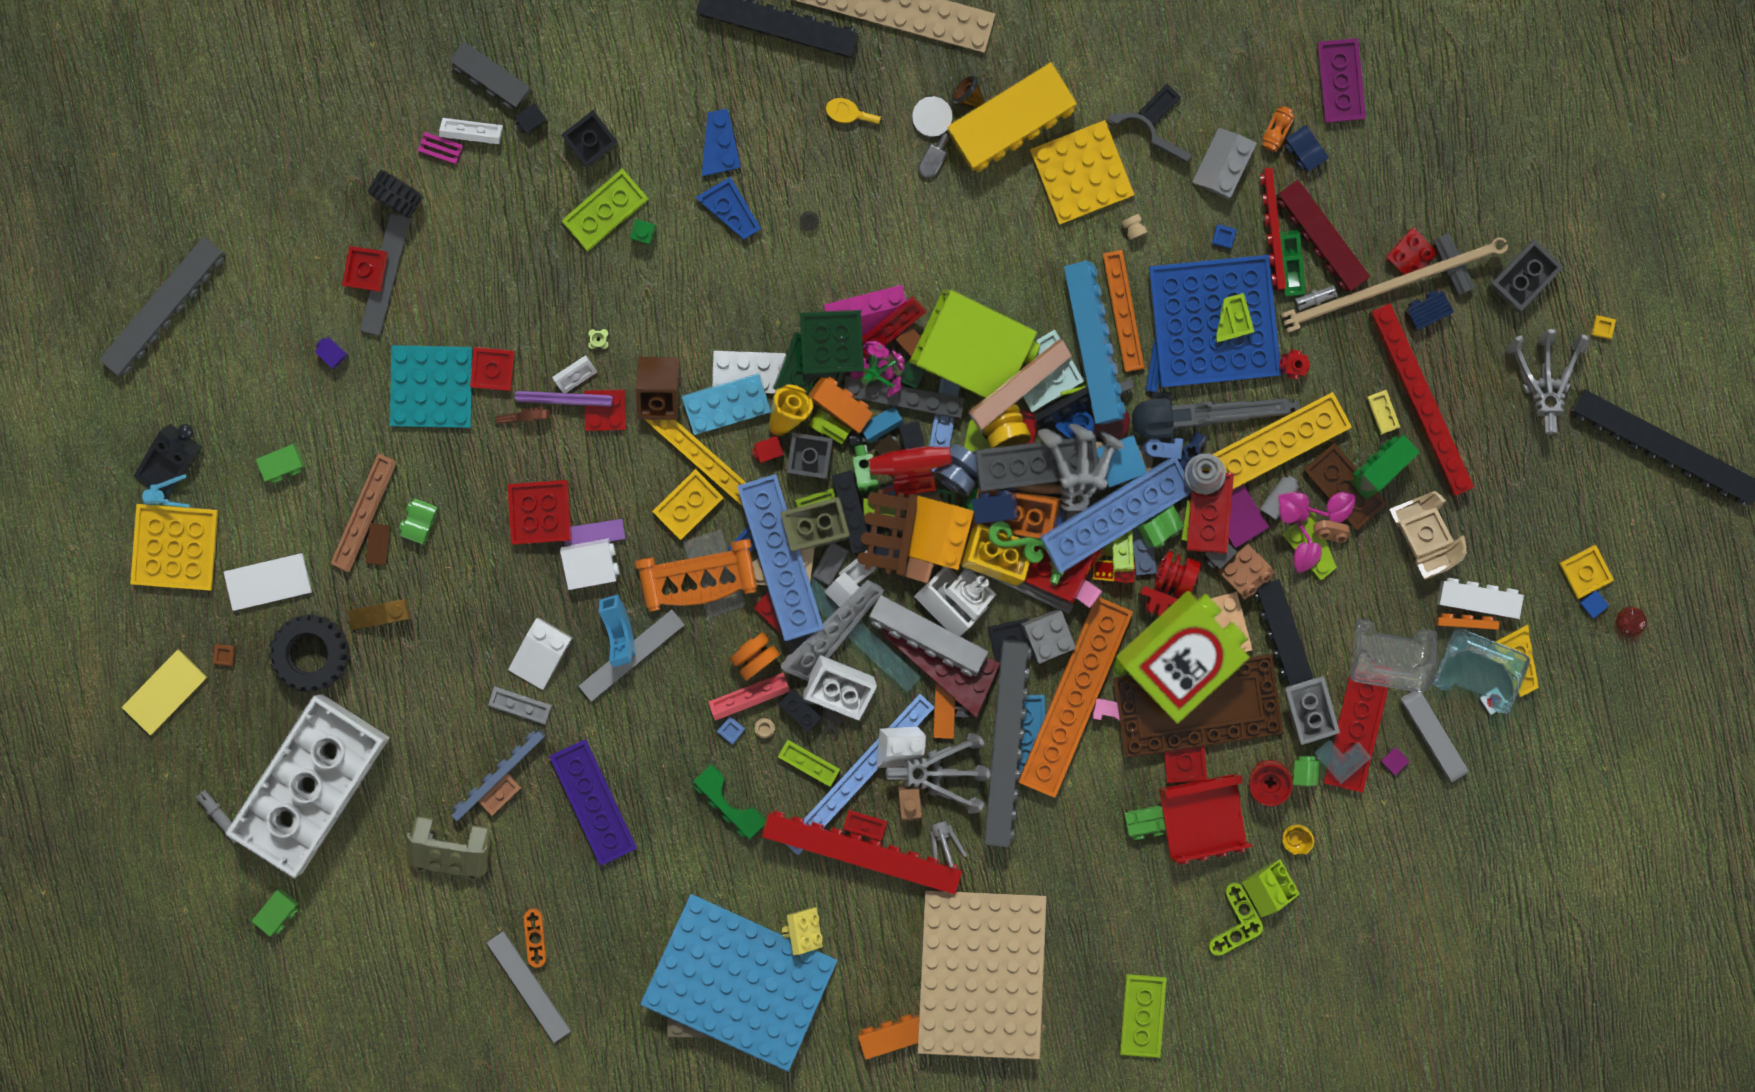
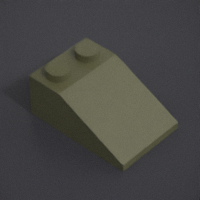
M839 497L780 512L791 552L847 540L850 536Z

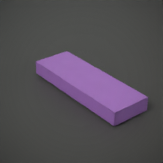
M623 519L571 527L572 541L564 542L565 546L607 538H609V541L626 539Z

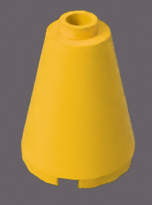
M784 385L783 388L775 392L769 420V430L774 435H786L810 415L813 408L811 397L808 398L803 388L796 385Z

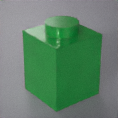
M635 219L630 239L651 246L657 226Z

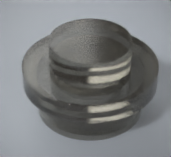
M806 211L800 216L799 222L804 230L813 231L819 226L820 220L815 212Z

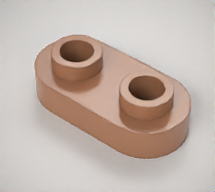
M1322 520L1313 525L1314 535L1320 539L1342 543L1351 536L1349 526L1346 524Z

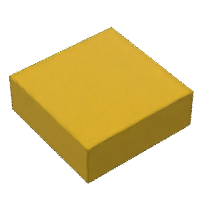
M1595 315L1591 335L1611 340L1616 319Z

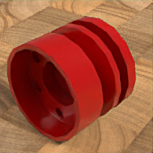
M1168 550L1158 566L1154 590L1160 591L1162 585L1165 584L1163 593L1167 594L1170 588L1173 587L1175 588L1174 598L1179 599L1187 591L1192 592L1201 562L1187 558L1184 565H1181L1180 554H1177L1174 562H1172L1173 552Z
M1264 760L1258 763L1252 769L1249 776L1250 790L1253 797L1261 804L1277 806L1283 803L1292 791V778L1288 768L1276 760ZM1269 777H1273V780L1276 781V783H1272L1271 786H1268L1265 780H1269Z

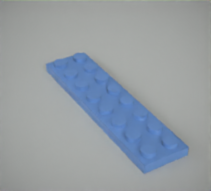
M1175 456L1040 536V539L1057 572L1061 573L1191 494L1192 490L1187 485L1185 473Z
M774 474L737 486L785 641L823 630L824 627L800 550L791 552L780 515V512L787 511L777 475Z

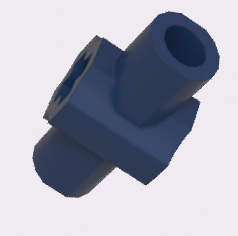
M1196 432L1189 445L1186 444L1182 448L1183 454L1178 461L1184 472L1188 462L1194 457L1193 455L1191 457L1187 456V448L1191 449L1194 447V453L1199 455L1201 454L1200 449L1207 440L1199 432Z

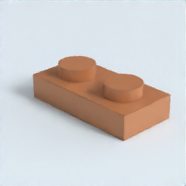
M507 773L478 802L493 816L522 787Z

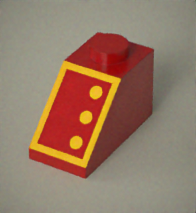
M1095 559L1092 579L1134 583L1136 563L1134 562V571L1113 572V561Z

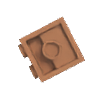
M1249 544L1218 570L1224 579L1244 599L1252 596L1257 588L1263 583L1268 582L1275 573L1272 567Z

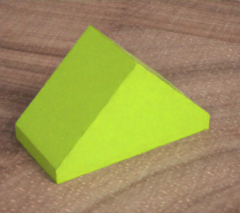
M972 419L968 423L964 448L971 452L989 449L990 446Z

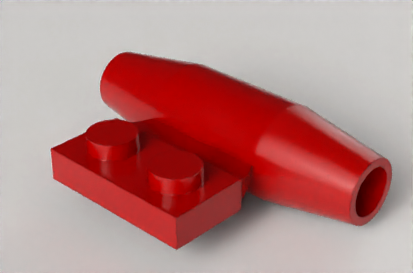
M918 447L897 450L869 459L871 475H894L893 482L896 496L899 493L909 495L936 491L932 469L952 463L950 447Z

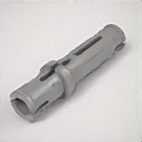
M205 789L201 794L206 800L200 794L195 798L207 810V815H211L226 833L232 822L219 807L221 805L216 803ZM228 836L230 840L233 842V844L237 842L235 839Z

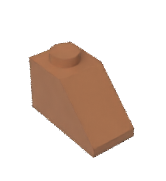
M910 557L909 561H906L904 576L928 583L933 563Z

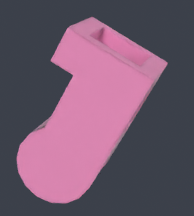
M1097 698L1091 718L1101 720L1102 715H1107L1119 720L1117 702Z

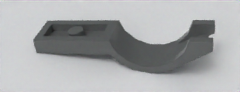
M1136 113L1109 115L1107 122L1115 126L1126 120H1137L1143 123L1149 130L1151 145L1184 163L1189 161L1192 154L1157 136L1151 121L1143 115Z

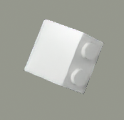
M918 727L880 729L877 767H902L906 760L911 762L913 759H917L919 761L925 752L926 735Z

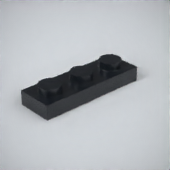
M1086 386L1034 415L1042 429H1050L1081 410L1090 407L1092 403L1089 388Z

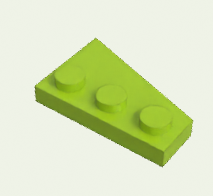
M1309 512L1308 519L1301 521L1310 536L1312 543H1318L1322 549L1319 561L1310 569L1320 580H1323L1337 567L1326 540L1314 535L1313 525L1318 520L1315 513ZM1296 523L1281 534L1295 551L1299 544L1307 543L1306 537Z

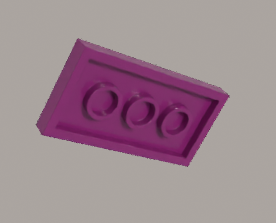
M1358 38L1317 42L1325 123L1366 119Z

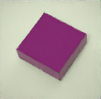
M1396 747L1380 760L1394 775L1410 762Z

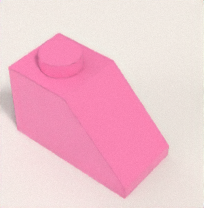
M1085 580L1076 599L1090 608L1102 591Z

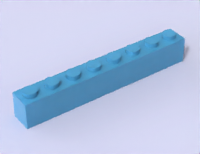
M1087 260L1064 266L1095 423L1104 425L1124 420L1126 410L1120 398L1122 393L1121 386L1116 379L1118 370L1112 359L1114 351L1108 339L1110 334L1109 327L1104 320L1106 311L1100 300L1102 292L1096 280L1098 275L1097 268L1092 262Z

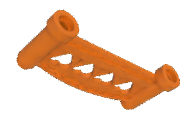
M750 539L731 542L732 551L658 565H655L654 557L634 561L635 568L639 571L648 612L660 610V605L662 604L674 606L699 605L725 598L739 590H744L745 594L756 592L757 583L750 553V547H752ZM725 566L735 575L736 581L734 583L728 581L727 584H722L720 582ZM705 570L716 579L717 583L715 586L708 585L707 588L701 586ZM686 573L697 583L696 590L689 589L687 592L682 590L681 586ZM667 577L678 587L676 594L672 592L669 595L663 594L662 589Z

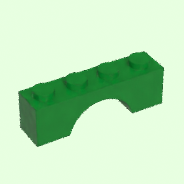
M711 763L693 781L696 784L694 788L701 795L705 793L710 798L708 802L715 809L719 807L724 813L722 815L729 824L733 822L738 827L736 831L743 838L747 836L751 839L764 826L766 818L754 806L748 809H737L728 804L722 790L726 777Z

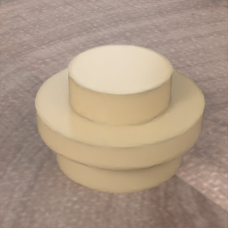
M762 718L756 722L754 729L760 738H769L774 733L775 726L770 719Z

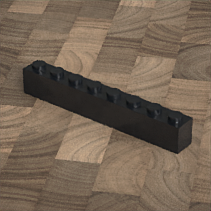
M699 0L696 10L698 16L852 59L858 33L852 27L844 26V28L836 27V23L826 20L824 23L816 21L817 18L805 15V17L797 16V12L786 9L783 12L777 10L778 7L771 4H766V7L758 5L756 0Z

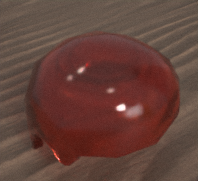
M1633 606L1623 608L1616 617V626L1623 637L1630 639L1639 637L1646 629L1647 618L1639 608Z

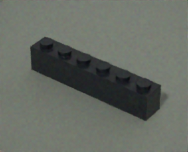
M1280 579L1262 584L1253 595L1256 603L1261 604L1262 610L1260 615L1262 621L1267 622L1269 627L1266 630L1269 641L1274 642L1275 649H1273L1276 660L1281 662L1282 668H1279L1283 680L1287 679L1288 685L1292 686L1314 679Z

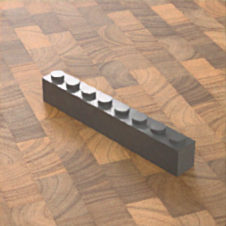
M203 236L99 360L116 375H127L133 368V362L136 359H141L146 353L144 349L158 339V333L161 329H166L171 324L172 316L175 313H180L185 307L184 302L188 298L191 299L198 292L197 287L200 283H205L210 278L211 270L222 264L225 253Z

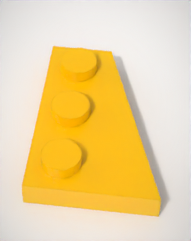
M1528 625L1491 643L1519 697L1539 688Z

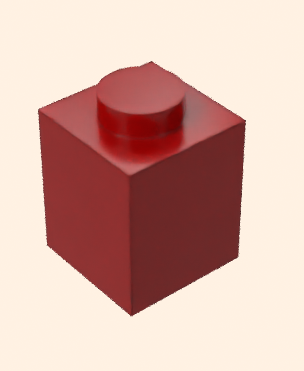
M777 436L755 443V448L752 449L755 460H760L761 463L784 455Z

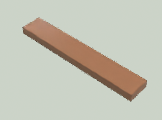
M1061 339L1057 340L969 411L976 426L979 429H983L1072 357L1064 341Z
M380 453L377 454L332 558L331 565L350 572L397 461Z

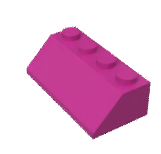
M899 285L825 304L824 308L825 311L861 309L863 336L902 305L906 298L903 286Z

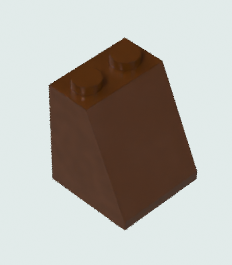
M639 357L636 380L637 419L678 420L679 358Z

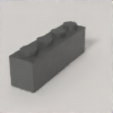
M465 41L462 42L450 59V62L454 64L452 68L461 75L463 72L470 76L469 80L477 86L480 83L486 87L485 91L494 98L497 95L503 99L502 103L510 109L513 106L519 109L532 90L525 83Z

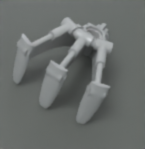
M1555 329L1546 330L1538 338L1540 346H1544L1542 378H1539V380L1533 378L1522 355L1523 336L1516 337L1506 346V353L1510 355L1515 354L1521 369L1520 373L1525 383L1522 385L1526 394L1532 392L1533 400L1536 401L1535 408L1538 410L1537 416H1544L1545 434L1557 433L1556 416L1564 413V393L1568 392L1571 385L1568 381L1572 375L1573 366L1579 353L1583 354L1586 352L1589 346V338L1585 335H1579L1572 342V350L1575 351L1560 380L1551 378L1550 346H1553V343H1555L1557 334ZM1540 388L1545 389V394L1542 392ZM1552 388L1558 390L1557 394L1552 391ZM1545 400H1552L1555 406L1548 407L1545 404Z
M1078 424L1069 425L1078 438V462L1075 475L1070 474L1068 466L1063 461L1057 446L1063 441L1061 437L1048 429L1038 431L1040 439L1046 446L1052 449L1059 468L1062 485L1061 500L1063 501L1061 502V507L1068 510L1067 520L1088 508L1087 505L1090 503L1088 497L1092 496L1097 487L1101 490L1106 487L1107 481L1104 479L1109 468L1108 464L1114 449H1124L1122 441L1104 431H1099V435L1106 442V445L1092 474H1088L1087 441H1091L1095 437L1092 431H1088ZM1079 495L1078 499L1072 502L1073 497Z
M969 733L966 737V742L954 747H947L938 752L936 749L927 752L929 757L927 759L920 758L919 761L913 759L911 762L906 760L904 767H887L886 779L904 780L906 787L912 786L917 788L919 786L920 789L927 787L929 788L928 794L934 797L938 794L949 800L953 799L967 805L966 810H968V813H978L984 807L982 800L974 797L970 798L969 801L953 794V792L942 788L940 781L942 777L975 776L977 781H986L990 778V770L982 765H977L975 771L942 769L940 763L942 758L970 746L971 749L981 748L984 746V741L975 733ZM932 764V771H927L925 767ZM915 768H918L921 772L918 779H915L912 775ZM927 776H932L931 783L926 781Z

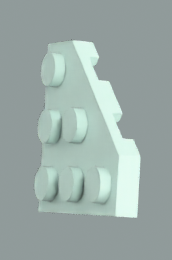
M1056 330L1037 340L1040 347L1036 357L1060 339ZM1070 357L1023 395L1031 412L1034 413L1063 396L1060 395L1061 391L1077 388L1085 383Z

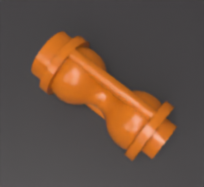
M1285 106L1276 108L1262 138L1263 143L1261 146L1272 152L1280 149L1295 118L1292 114L1293 110Z

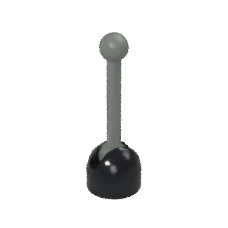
M849 432V448H855L863 442H868L859 433ZM892 436V438H893V439L896 441V443H897V438L894 437V436ZM878 438L873 442H881L884 438Z

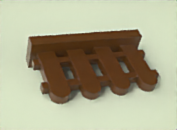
M878 489V493L873 492L868 495V502L871 505H876L875 512H869L864 517L865 523L872 525L871 533L866 532L861 536V542L869 545L868 553L862 552L857 557L858 562L865 565L866 570H870V566L885 568V573L896 570L895 575L904 576L918 495L909 494V498H904V493H899L898 496L883 494L881 489ZM880 507L896 509L895 516L879 514ZM901 510H906L905 518L900 517ZM877 526L893 529L892 535L876 534ZM898 530H903L902 538H897ZM874 546L888 548V556L873 554ZM894 550H899L898 558L893 557Z

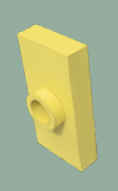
M1387 390L1367 397L1380 435L1400 428Z

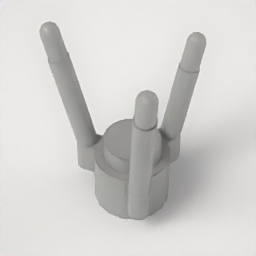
M946 821L931 825L932 831H930L933 857L937 858V837V840L942 841L947 861L952 868L953 862L945 839L949 837L948 833L962 856L966 857L967 855L955 836L951 825H947Z

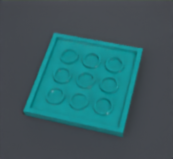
M391 345L390 426L471 428L472 387H470L473 347Z

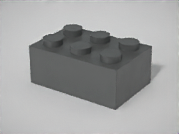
M1534 239L1488 285L1518 313L1564 267Z

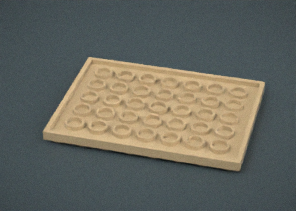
M925 891L918 1038L919 1054L1040 1059L1046 896L968 892L952 894L945 891Z

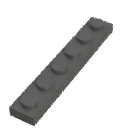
M846 376L844 388L854 394L853 398L962 418L965 398L902 386L897 394L888 397L887 390L889 386L884 383L870 381L865 385L861 382L860 378L853 379Z

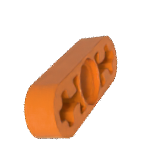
M532 908L524 915V928L528 962L532 967L538 968L546 962L547 954L543 915L540 910ZM532 912L535 916L539 917V919L535 921V926H540V929H528V927L533 926L532 920H528V917L531 916ZM531 933H539L541 941L536 944L530 941ZM542 946V949H538V955L542 956L543 959L536 963V960H532V957L535 956V949L531 950L530 947Z

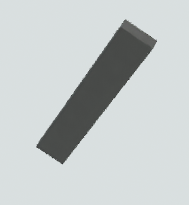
M390 213L381 251L388 252L381 292L370 290L360 331L381 335L410 218Z

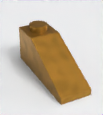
M408 599L348 610L351 630L411 619Z

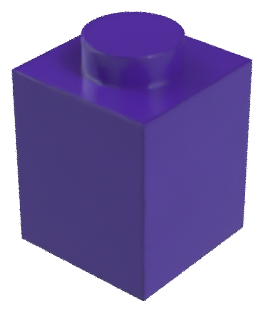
M327 337V339L322 338L317 343V349L314 351L333 369H336L349 355L330 337Z

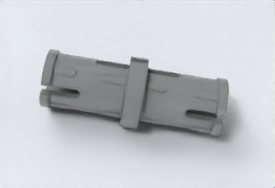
M1332 285L1319 291L1313 290L1311 294L1295 298V302L1298 304L1296 306L1299 311L1315 304L1319 306L1321 302L1337 298V293L1334 292L1336 289Z

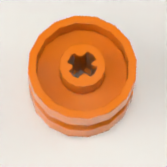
M764 632L756 638L748 640L738 648V652L729 658L735 667L747 661L748 664L740 671V674L746 681L780 655L775 646H770L764 652L761 650L769 642V638Z

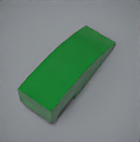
M1298 230L1280 232L1286 283V289H1284L1285 296L1305 294L1300 233Z

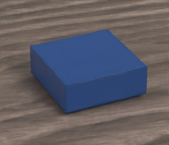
M1217 224L1211 244L1232 249L1237 229Z
M1597 590L1580 602L1593 619L1609 606Z

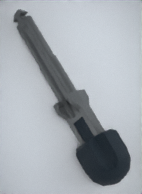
M1167 398L1143 401L1135 407L1132 413V425L1135 431L1144 438H1170L1174 429L1208 427L1214 423L1291 414L1290 410L1293 409L1295 412L1300 409V401L1293 399L1291 403L1289 398L1214 404H1212V401L1171 406Z

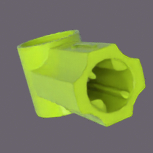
M818 408L808 426L843 444L851 429L834 420V417Z

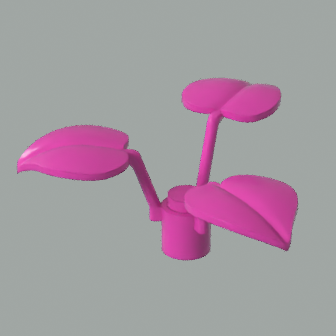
M1290 492L1278 495L1279 514L1282 521L1298 524L1307 539V543L1299 544L1294 553V568L1298 573L1313 567L1319 561L1322 553L1321 546L1316 542L1312 543L1301 521L1307 520L1309 512L1329 516V521L1343 522L1349 517L1354 508V494L1340 492L1333 495L1327 503V512L1309 507V498L1303 493Z

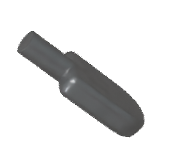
M943 133L936 146L934 144L929 145L918 166V171L922 177L932 178L939 171L947 156V152L943 149L950 139L949 135Z

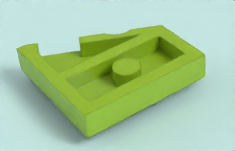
M1244 293L1223 299L1215 338L1216 343L1254 332Z

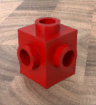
M1290 350V353L1282 354L1279 368L1281 369V374L1287 375V378L1299 379V376H1306V372L1310 368V361L1308 360V355H1302V351Z

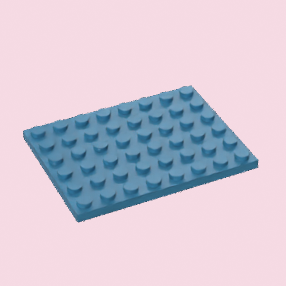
M690 894L640 1005L788 1072L838 960L816 950L793 955L790 938L784 939L781 934Z

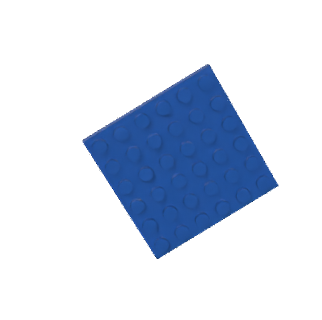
M1269 255L1148 267L1161 388L1281 375ZM1244 293L1254 332L1216 343L1215 338L1223 299Z

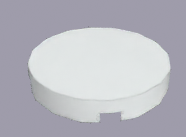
M935 96L926 97L920 100L914 107L912 114L913 124L917 131L924 136L936 137L942 135L947 131V126L951 125L952 110L942 98Z

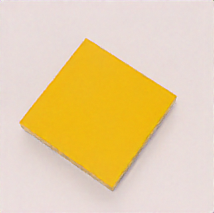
M1596 545L1559 563L1577 599L1614 581Z

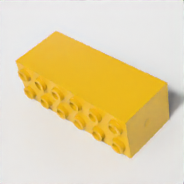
M1052 62L947 126V132L972 172L975 170L980 172L988 167V162L994 159L996 162L1003 158L1006 151L1010 148L1014 151L1022 146L1023 140L1028 138L1030 141L1037 137L1041 132L1040 130L1044 127L1048 130L1056 125L1057 119L1060 117L1066 119L1071 116L1075 111L1077 103Z

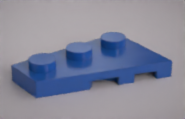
M728 108L708 112L702 177L741 168Z
M731 177L696 197L697 200L744 240L761 230Z

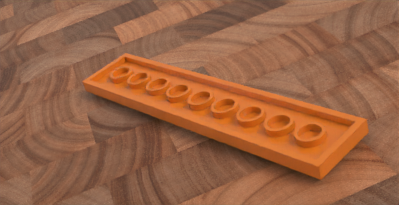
M1097 597L1092 604L1075 643L1076 649L1072 650L1020 774L1019 781H1017L1018 783L1056 798L1133 611L1100 597Z

